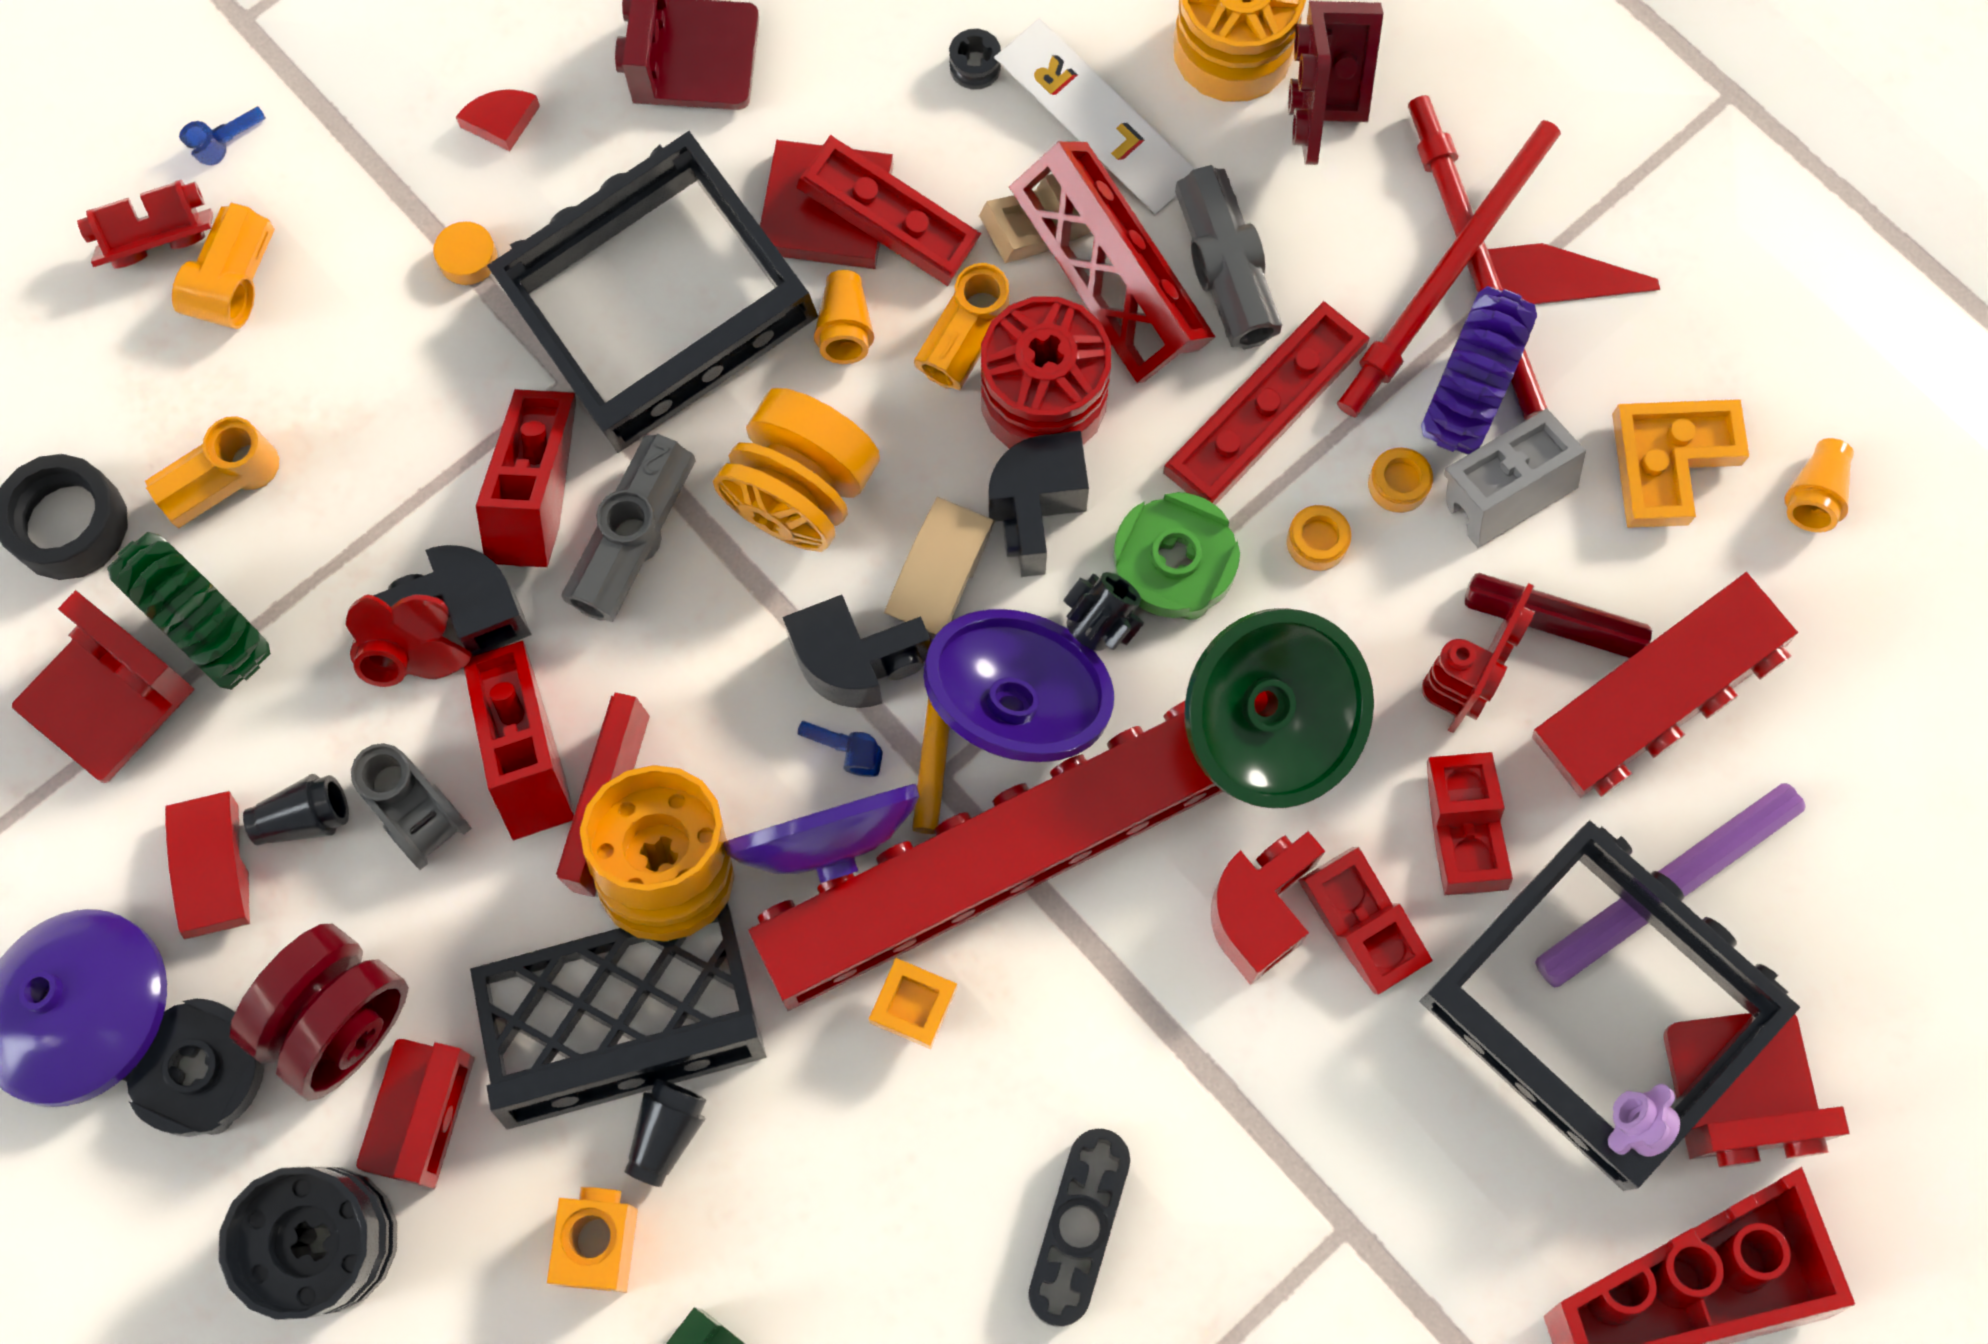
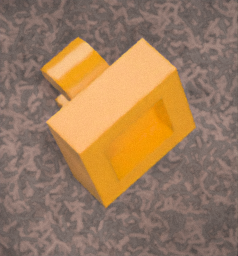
M895 958L870 1014L869 1023L928 1049H932L957 991V983Z

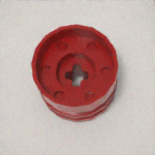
M1033 296L1011 304L991 321L981 342V411L990 432L1007 448L1010 449L1017 443L1034 436L1081 431L1082 443L1084 445L1097 433L1106 413L1111 374V343L1102 323L1084 306L1056 296Z

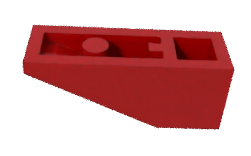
M514 390L475 505L483 554L496 565L548 568L560 527L576 408L574 392Z
M522 640L471 657L469 663L464 667L487 786L512 840L514 841L572 821L574 811L565 773L524 641Z

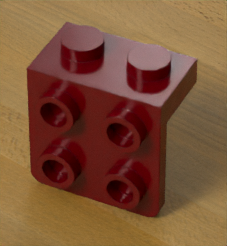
M622 0L623 19L625 22H628L626 37L618 36L616 40L615 66L618 73H625L633 103L741 110L749 105L760 20L756 5L749 2L718 0Z
M1309 1L1307 24L1296 25L1294 60L1300 61L1298 79H1290L1288 114L1293 115L1292 143L1293 146H1302L1305 165H1318L1324 121H1369L1384 16L1381 3Z

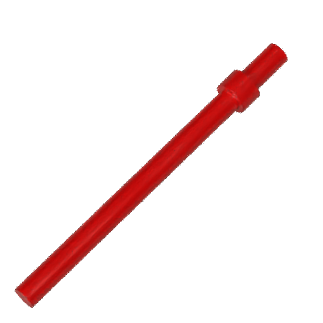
M1422 95L1412 99L1407 105L1421 141L1417 146V151L1425 171L1433 173L1457 237L1474 213L1455 165L1458 153L1451 135L1442 131L1430 97ZM1483 242L1467 264L1476 291L1478 293L1487 286L1503 291L1486 244ZM1524 349L1511 384L1525 420H1528L1546 409L1547 405Z
M1542 120L1383 340L1381 342L1374 341L1359 361L1362 369L1337 402V406L1344 413L1351 417H1357L1382 382L1389 383L1404 362L1401 357L1403 352L1561 135L1560 129L1555 124L1547 120Z

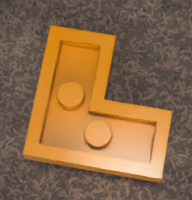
M1741 399L1618 404L1612 413L1627 528L1689 526L1696 517L1689 468L1742 466L1749 457Z

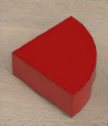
M513 89L497 90L483 94L469 102L456 115V119L460 128L510 152L540 108V104L536 95L526 91Z

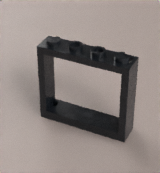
M687 131L665 147L659 144L652 151L650 157L626 173L613 175L602 184L599 191L577 206L562 209L553 216L547 226L526 240L513 242L510 244L511 250L487 265L617 453L818 318L808 290L690 131ZM697 181L775 288L605 403L529 293Z
M1589 820L1569 839L1419 1002L1622 1191L1638 1189L1801 1007L1787 995L1788 991L1775 980L1778 977L1777 973L1762 964L1754 966L1734 948L1737 945V941L1723 925L1709 917L1701 919L1682 902L1684 899L1683 892L1671 879L1658 871H1652L1650 874L1630 856L1633 850L1622 836L1616 839L1602 826L1598 828ZM1578 861L1585 865L1752 1015L1670 1106L1679 1116V1132L1671 1146L1655 1156H1643L1633 1148L1624 1155L1615 1153L1608 1145V1138L1614 1131V1128L1461 988Z

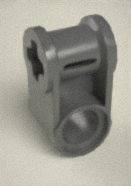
M385 743L373 744L363 749L354 759L351 767V781L356 791L384 823L382 826L419 870L428 865L427 856L454 834L460 832L465 835L472 829L435 784L432 785L417 766L396 746ZM391 766L401 767V777L394 788L387 792L374 791V782L381 770Z

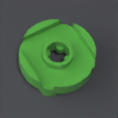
M1176 492L1164 494L1163 499L1153 500L1146 505L1144 501L1126 515L1116 535L1113 560L1116 574L1127 580L1138 591L1141 597L1139 606L1142 609L1166 618L1181 617L1192 620L1203 616L1209 608L1219 603L1228 593L1238 570L1240 550L1238 540L1237 542L1235 541V536L1229 528V520L1221 509L1202 497ZM1176 542L1183 543L1187 546L1186 557L1193 561L1188 566L1180 565L1178 568H1172L1166 565V558L1159 554V550L1161 548L1171 550Z

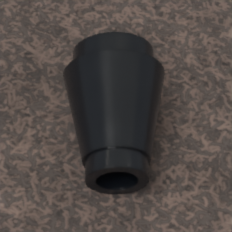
M316 774L306 776L257 803L256 806L245 809L243 813L246 833L251 842L257 846L265 843L332 836L336 832L337 827L345 825L349 819L347 799L337 779L332 775L320 778Z
M657 1079L651 1093H643L628 1156L629 1161L624 1172L649 1185L662 1187L666 1176L669 1175L706 1120L701 1115V1112L707 1100L686 1088Z

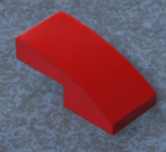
M1493 753L1428 757L1427 775L1430 808L1444 896L1509 890L1513 876L1500 822L1505 807Z
M226 791L166 805L165 826L169 874L179 933L183 939L250 924L249 871L240 858L239 806L231 792Z
M1351 847L1298 880L1324 924L1374 994H1381L1433 961L1400 903H1392L1359 847Z

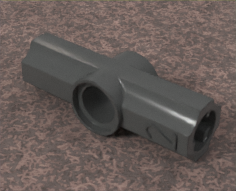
M1213 165L1192 170L1189 175L1176 182L1175 193L1192 237L1191 255L1198 281L1204 291L1211 290L1231 347H1242L1245 350L1263 345L1270 338L1280 334L1282 322L1264 276L1266 268L1265 256L1259 234L1253 224H1245L1225 169H1217Z
M658 433L656 435L645 434L616 491L606 496L598 507L596 514L597 527L561 594L566 603L572 605L581 613L599 621H614L643 563L652 558L659 550L662 540L661 528L696 462L693 453L683 448L677 441ZM637 519L643 521L642 527L632 535L622 536L615 533L619 525L626 520Z

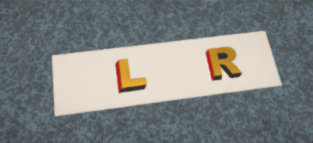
M1040 18L994 57L1080 142H1088L1097 158L1155 215L1176 197V182L1189 175L1195 169Z

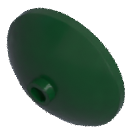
M1273 608L1254 612L1238 619L1222 630L1209 643L1197 661L1189 680L1185 698L1184 717L1188 742L1198 765L1205 775L1218 788L1230 796L1245 803L1264 808L1299 806L1313 801L1333 789L1345 778L1358 761L1372 726L1374 713L1373 686L1367 664L1356 644L1342 629L1328 619L1307 611L1290 608ZM1265 691L1268 698L1267 705L1263 711L1257 713L1254 707L1255 699L1261 692Z

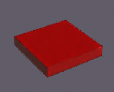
M776 139L760 227L782 257L876 269L880 242L796 188L799 178L823 145ZM853 149L892 174L894 165L893 154Z

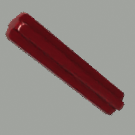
M1475 573L1468 584L1464 604L1469 609L1505 619L1525 589V586L1483 573ZM1535 589L1532 590L1524 606L1535 612L1528 627L1631 658L1650 644L1652 639V628L1648 624Z

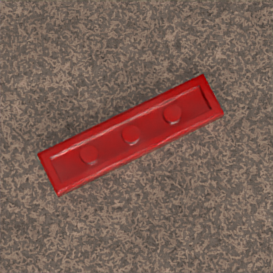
M1323 301L1164 465L1163 474L1186 493L1202 497L1216 505L1367 347L1370 337Z

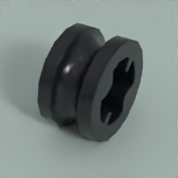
M976 28L962 31L952 39L949 47L950 74L955 82L962 87L973 90L988 87L998 79L1001 64L994 57L1001 51V46L997 38L989 31ZM971 52L983 54V58L980 59V66L968 65Z

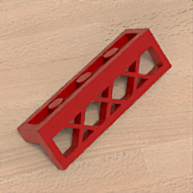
M1058 141L1009 186V189L1090 313L1102 323L1111 345L1136 383L1146 382L1179 354L1199 351L1216 337L1088 142ZM1050 172L1053 173L1062 187L1059 212L1045 210L1032 190ZM1074 207L1078 211L1079 215L1073 214ZM1052 219L1058 220L1057 227ZM1072 222L1086 224L1093 234L1091 260L1079 259L1071 250L1069 243ZM1106 256L1112 264L1105 263ZM1084 268L1090 269L1089 275L1087 274ZM1104 271L1119 274L1126 284L1124 310L1109 307L1102 297ZM1138 304L1144 313L1138 312ZM1117 318H1122V326ZM1136 321L1152 324L1165 344L1146 361H1144L1134 346Z

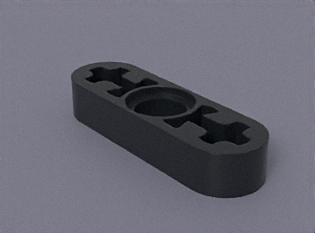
M1098 1128L1084 1132L1075 1140L1068 1156L1028 1291L1029 1304L1035 1316L1043 1323L1053 1327H1065L1077 1322L1087 1311L1092 1298L1130 1167L1129 1149L1124 1140L1113 1131ZM1097 1143H1105L1110 1146L1109 1158L1118 1162L1116 1172L1105 1170L1096 1192L1110 1193L1111 1197L1107 1207L1093 1197L1068 1194V1188L1072 1181L1084 1189L1089 1173V1165L1080 1160V1154L1082 1150L1093 1152ZM1071 1208H1086L1094 1213L1099 1222L1098 1237L1087 1247H1073L1065 1242L1060 1234V1219ZM1052 1247L1068 1258L1091 1260L1088 1274L1083 1273L1077 1267L1074 1268L1069 1287L1072 1292L1079 1294V1302L1076 1306L1065 1305L1060 1315L1050 1313L1048 1311L1049 1299L1039 1295L1042 1283L1054 1284L1062 1262H1048L1047 1258Z

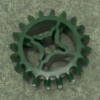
M147 532L136 542L131 541L118 553L119 557L107 567L109 579L220 688L232 690L243 679L247 681L261 668L259 665L271 654L269 643L259 631L161 535Z

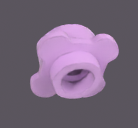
M1658 1084L1649 1092L1626 1091L1621 1094L1613 1105L1615 1129L1608 1138L1609 1147L1619 1155H1624L1633 1148L1639 1154L1649 1157L1658 1155L1669 1148L1676 1139L1680 1128L1679 1116L1670 1107L1675 1100L1674 1092L1667 1085Z

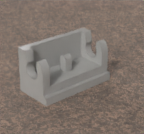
M1546 408L1445 468L1444 476L1448 479L1446 492L1448 509L1452 514L1461 508L1464 509L1469 520L1468 524H1466L1468 537L1479 548L1579 487L1586 450Z

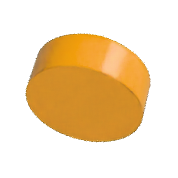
M457 222L449 225L437 236L433 248L435 260L442 274L448 280L460 285H472L486 279L492 273L487 265L498 258L497 249L489 232L481 225L473 222Z
M1403 447L1389 449L1383 452L1373 464L1368 478L1370 494L1375 502L1386 510L1397 513L1412 511L1425 501L1433 484V471L1427 459L1417 451Z
M1325 505L1306 507L1295 515L1290 524L1286 539L1287 548L1291 557L1304 568L1315 571L1330 569L1339 564L1346 555L1351 542L1350 525L1347 519L1332 507Z

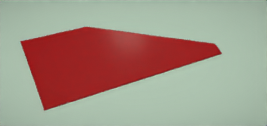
M1544 243L1487 249L1502 289L1522 296L1521 299L1532 304L1660 290L1657 278Z

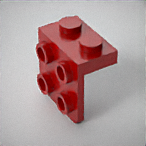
M1750 1013L1676 1022L1665 1029L1663 1038L1676 1099L1752 1016ZM1796 1014L1792 1016L1685 1136L1689 1160L1716 1156L1719 1168L1761 1162L1759 1150L1784 1147L1786 1159L1809 1157L1829 1153L1826 1141L1850 1134L1844 1106L1818 1108Z

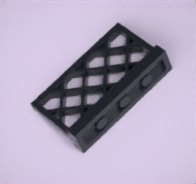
M727 902L716 919L711 922H719L722 941L708 963L680 948L687 937L669 941L637 938L627 931L618 928L470 968L490 1084L486 1085L490 1110L501 1124L508 1130L652 1090L657 1079L674 1084L767 1058L729 903ZM647 942L662 950V952L643 980L616 966L630 945ZM608 952L604 959L597 955ZM726 957L731 975L719 969ZM673 958L701 972L682 1002L655 987ZM582 959L598 969L577 998L555 986L552 982L565 963ZM544 969L540 977L532 973ZM609 975L637 989L617 1020L590 1005ZM517 976L532 984L533 987L512 1016L494 1006L490 984ZM715 979L735 990L739 1011L710 1018L694 1009L711 980ZM545 992L572 1007L552 1038L525 1023ZM649 996L676 1012L663 1032L645 1036L629 1027V1025ZM583 1014L610 1028L605 1039L595 1051L579 1054L563 1045ZM687 1018L696 1022L682 1026ZM496 1019L507 1024L500 1035ZM518 1032L545 1046L530 1069L506 1075L503 1055ZM622 1036L631 1040L617 1044ZM557 1053L566 1058L552 1062Z

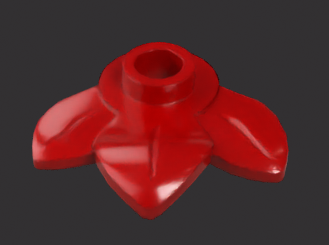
M367 594L356 600L349 607L346 616V627L354 638L350 649V658L354 664L353 667L357 676L370 685L378 687L394 686L400 683L408 674L426 679L446 677L465 667L471 660L472 654L464 647L442 636L446 630L449 612L446 604L436 597L412 595L402 598L390 607L381 599Z

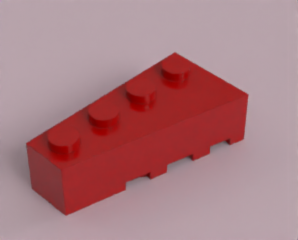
M1746 571L1535 728L1532 738L1580 798L1592 789L1600 797H1603L1632 775V772L1626 766L1645 751H1648L1653 758H1656L1685 736V733L1680 728L1681 725L1699 712L1706 719H1709L1739 696L1733 688L1752 674H1755L1761 680L1791 658L1792 655L1786 647L1799 632Z
M1800 1167L1766 1188L1730 1206L1709 1220L1671 1239L1645 1256L1634 1260L1561 1301L1543 1317L1552 1344H1731L1829 1319L1856 1304L1804 1170Z

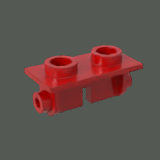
M178 180L174 183L140 193V198L148 213L147 216L138 218L129 197L86 210L87 217L77 220V224L86 243L97 240L99 244L95 247L91 259L93 268L111 262L113 268L127 267L145 259L148 256L146 252L148 249L169 243L171 249H180L204 239L206 236L204 231L211 229L213 211L210 208L197 212L196 207L205 205L197 183L192 182L185 185L182 180Z

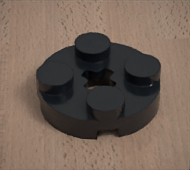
M195 998L182 1001L184 1004L174 1005L164 1011L159 1030L151 1046L136 1067L122 1080L127 1081L128 1094L133 1101H129L133 1111L151 1127L185 1137L202 1134H220L227 1130L233 1121L238 1119L253 1102L263 1079L264 1064H260L230 1038L231 1021L236 1012L235 1010L207 999ZM202 1049L206 1053L204 1063L208 1066V1071L203 1079L196 1078L190 1086H185L183 1082L186 1073L178 1068L179 1062L184 1056L195 1058Z

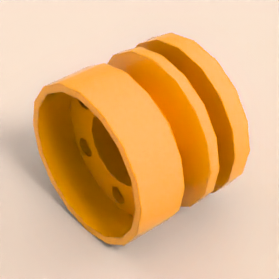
M1179 0V14L1176 18L1173 40L1174 61L1184 80L1201 94L1224 102L1250 101L1270 93L1285 79L1293 60L1296 25L1301 24L1306 0Z
M772 388L766 393L746 426L748 437L753 443L739 442L728 455L730 463H726L719 469L712 482L715 491L728 506L762 531L801 549L822 552L830 546L836 536L834 526L843 523L848 515L847 505L841 497L854 498L862 492L880 461L879 449L862 429L831 406L794 390Z
M651 765L628 770L604 784L586 806L580 827L583 854L590 874L594 878L595 888L599 894L601 905L616 926L637 938L669 941L691 936L716 919L730 899L735 875L731 857L727 855L724 846L727 838L718 800L702 780L680 768Z

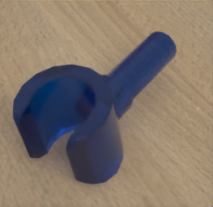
M256 106L213 130L204 122L192 121L181 129L179 139L188 148H195L191 155L204 165L213 166L220 163L226 154L225 143L266 118L262 110Z
M804 720L800 723L797 731L798 735L834 748L837 751L846 752L843 766L846 772L864 777H876L879 775L883 751L870 734L852 732L848 736Z

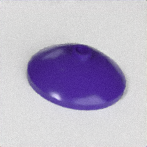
M989 609L960 616L949 622L936 634L926 655L923 670L924 685L932 706L938 715L965 740L999 757L1026 762H1050L1075 756L1091 747L1101 737L1112 715L1115 700L1114 688L1109 672L1097 653L1078 642L1067 628L1035 614L1017 610Z
M916 783L758 830L725 841V850L729 857L741 864L774 874H799L816 870L820 883L858 871L855 861L856 857L873 851L895 834L914 810L920 797Z
M97 909L74 910L39 923L22 935L0 958V1088L3 1091L33 1105L43 1107L70 1106L93 1099L106 1092L136 1067L151 1046L159 1030L167 999V977L162 956L154 941L143 929L128 919L109 911ZM49 989L47 996L43 999L44 994Z

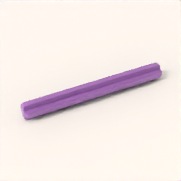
M1782 783L1658 872L1671 879L1681 889L1685 897L1804 812L1806 808L1805 802L1793 786ZM1620 898L1541 954L1535 961L1536 967L1552 987H1560L1648 924V922Z

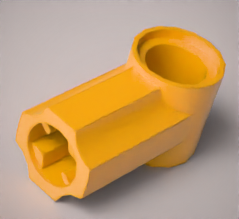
M230 203L229 206H221L197 261H187L176 274L172 288V305L174 310L179 314L228 328H241L248 320L254 304L255 287L252 280L275 230L270 220L243 205Z
M987 263L970 265L958 275L954 285V295L914 359V365L917 369L922 371L929 380L946 389L954 388L959 391L961 390L981 357V342L991 321L1009 306V283L1004 272L996 266ZM978 293H987L997 299L993 305L984 308L975 307L968 302L971 296Z
M238 416L225 417L216 421L208 428L203 438V444L145 480L146 489L169 521L179 529L241 488L244 490H256L266 486L275 477L279 469V456L274 446L248 420ZM247 445H251L248 454L243 459L233 462L237 451Z

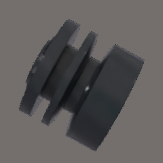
M343 1167L279 1168L253 1180L231 1202L219 1230L218 1261L228 1288L248 1309L276 1320L305 1319L322 1314L340 1312L365 1300L386 1278L397 1252V1220L388 1197L368 1177ZM314 1228H328L330 1236L323 1242L326 1252L313 1253L311 1251L310 1245L318 1238Z

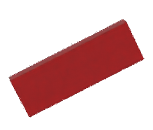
M832 135L827 138L803 172L796 187L946 286L950 284L982 234Z
M615 692L614 696L611 695L556 872L557 878L573 893L595 897L597 892L594 878L590 874L583 854L580 827L586 806L599 789L625 771L633 770L650 718V715L635 696Z

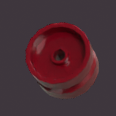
M319 924L299 935L282 949L257 976L241 999L232 1018L230 1038L260 1064L278 1061L277 1076L305 1100L321 1099L350 1078L380 1046L394 1026L406 1003L409 987L405 979L379 959L362 962L363 950L359 943L336 925Z

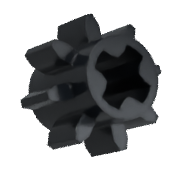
M1105 572L1100 578L1096 574H1092L1088 580L1080 577L1063 599L1072 608L1066 616L1068 618L1066 625L1069 632L1078 642L1092 650L1102 651L1106 646L1111 650H1115L1120 643L1127 646L1144 625V622L1135 615L1141 603L1138 591L1127 580L1114 573Z

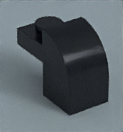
M1081 431L1045 434L1027 438L1011 447L1000 458L993 469L988 491L989 518L996 520L995 522L1003 521L1007 557L1018 556L1021 577L1046 574L1047 549L1042 516L1087 511L1089 484Z
M443 545L426 549L425 551L433 570L432 573L403 576L393 581L389 585L388 590L373 595L386 602L390 607L402 598L412 595H428L441 599L448 607V618L451 617L459 640L471 652V657L532 635L520 603L499 567L486 555L468 547Z
M842 594L782 617L788 639L800 669L809 685L825 699L846 707L865 708L882 704L880 685L877 679L888 676L889 680H899L915 674L923 668V662L931 645L930 637L921 616L861 639Z

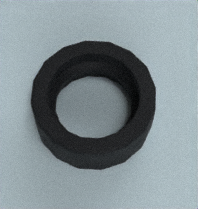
M66 454L40 456L18 467L1 485L0 542L6 550L37 575L57 580L84 577L103 567L120 549L128 529L127 506L117 487L100 470L85 459ZM74 486L83 487L90 492L95 500V511L89 526L77 539L61 547L48 549L39 548L30 540L28 536L29 519L33 509L45 496L60 488Z

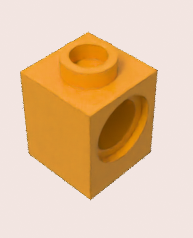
M580 1187L579 1199L559 1198L547 1284L627 1293L638 1209L629 1204L620 1203L621 1191ZM603 1219L610 1229L609 1245L599 1256L586 1258L579 1248V1234L582 1228L590 1221Z

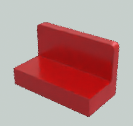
M397 1039L393 1045L356 1167L364 1172L435 1189L475 1057L461 1048L437 1042L430 1046L406 1039Z

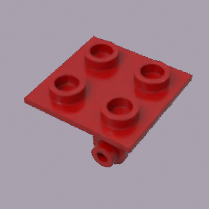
M1527 584L1501 623L1488 650L1465 639L1451 640L1442 648L1440 655L1436 658L1429 673L1425 676L1422 682V693L1425 699L1432 705L1455 716L1448 731L1454 733L1465 716L1477 720L1486 702H1490L1508 668L1504 664L1514 646L1517 647L1534 616V611L1524 607L1534 585Z

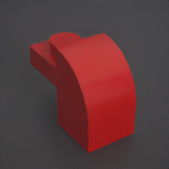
M1309 831L1293 843L1285 835L1270 845L1256 858L1257 863L1262 867L1259 870L1253 866L1240 850L1227 864L1214 891L1211 903V924L1214 935L1223 952L1250 985L1298 948L1309 934L1307 929L1279 897L1281 893L1317 866L1325 853L1323 847Z

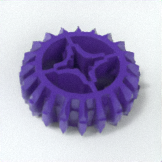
M1489 286L1478 292L1421 424L1423 437L1436 442V446L1453 453L1456 450L1469 455L1482 445L1514 376L1537 318L1535 304L1521 299V295L1506 289L1501 291Z

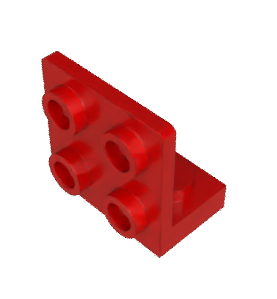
M75 590L58 608L61 613L77 625L68 634L72 640L13 701L12 709L94 778L102 783H107L195 689L165 662Z

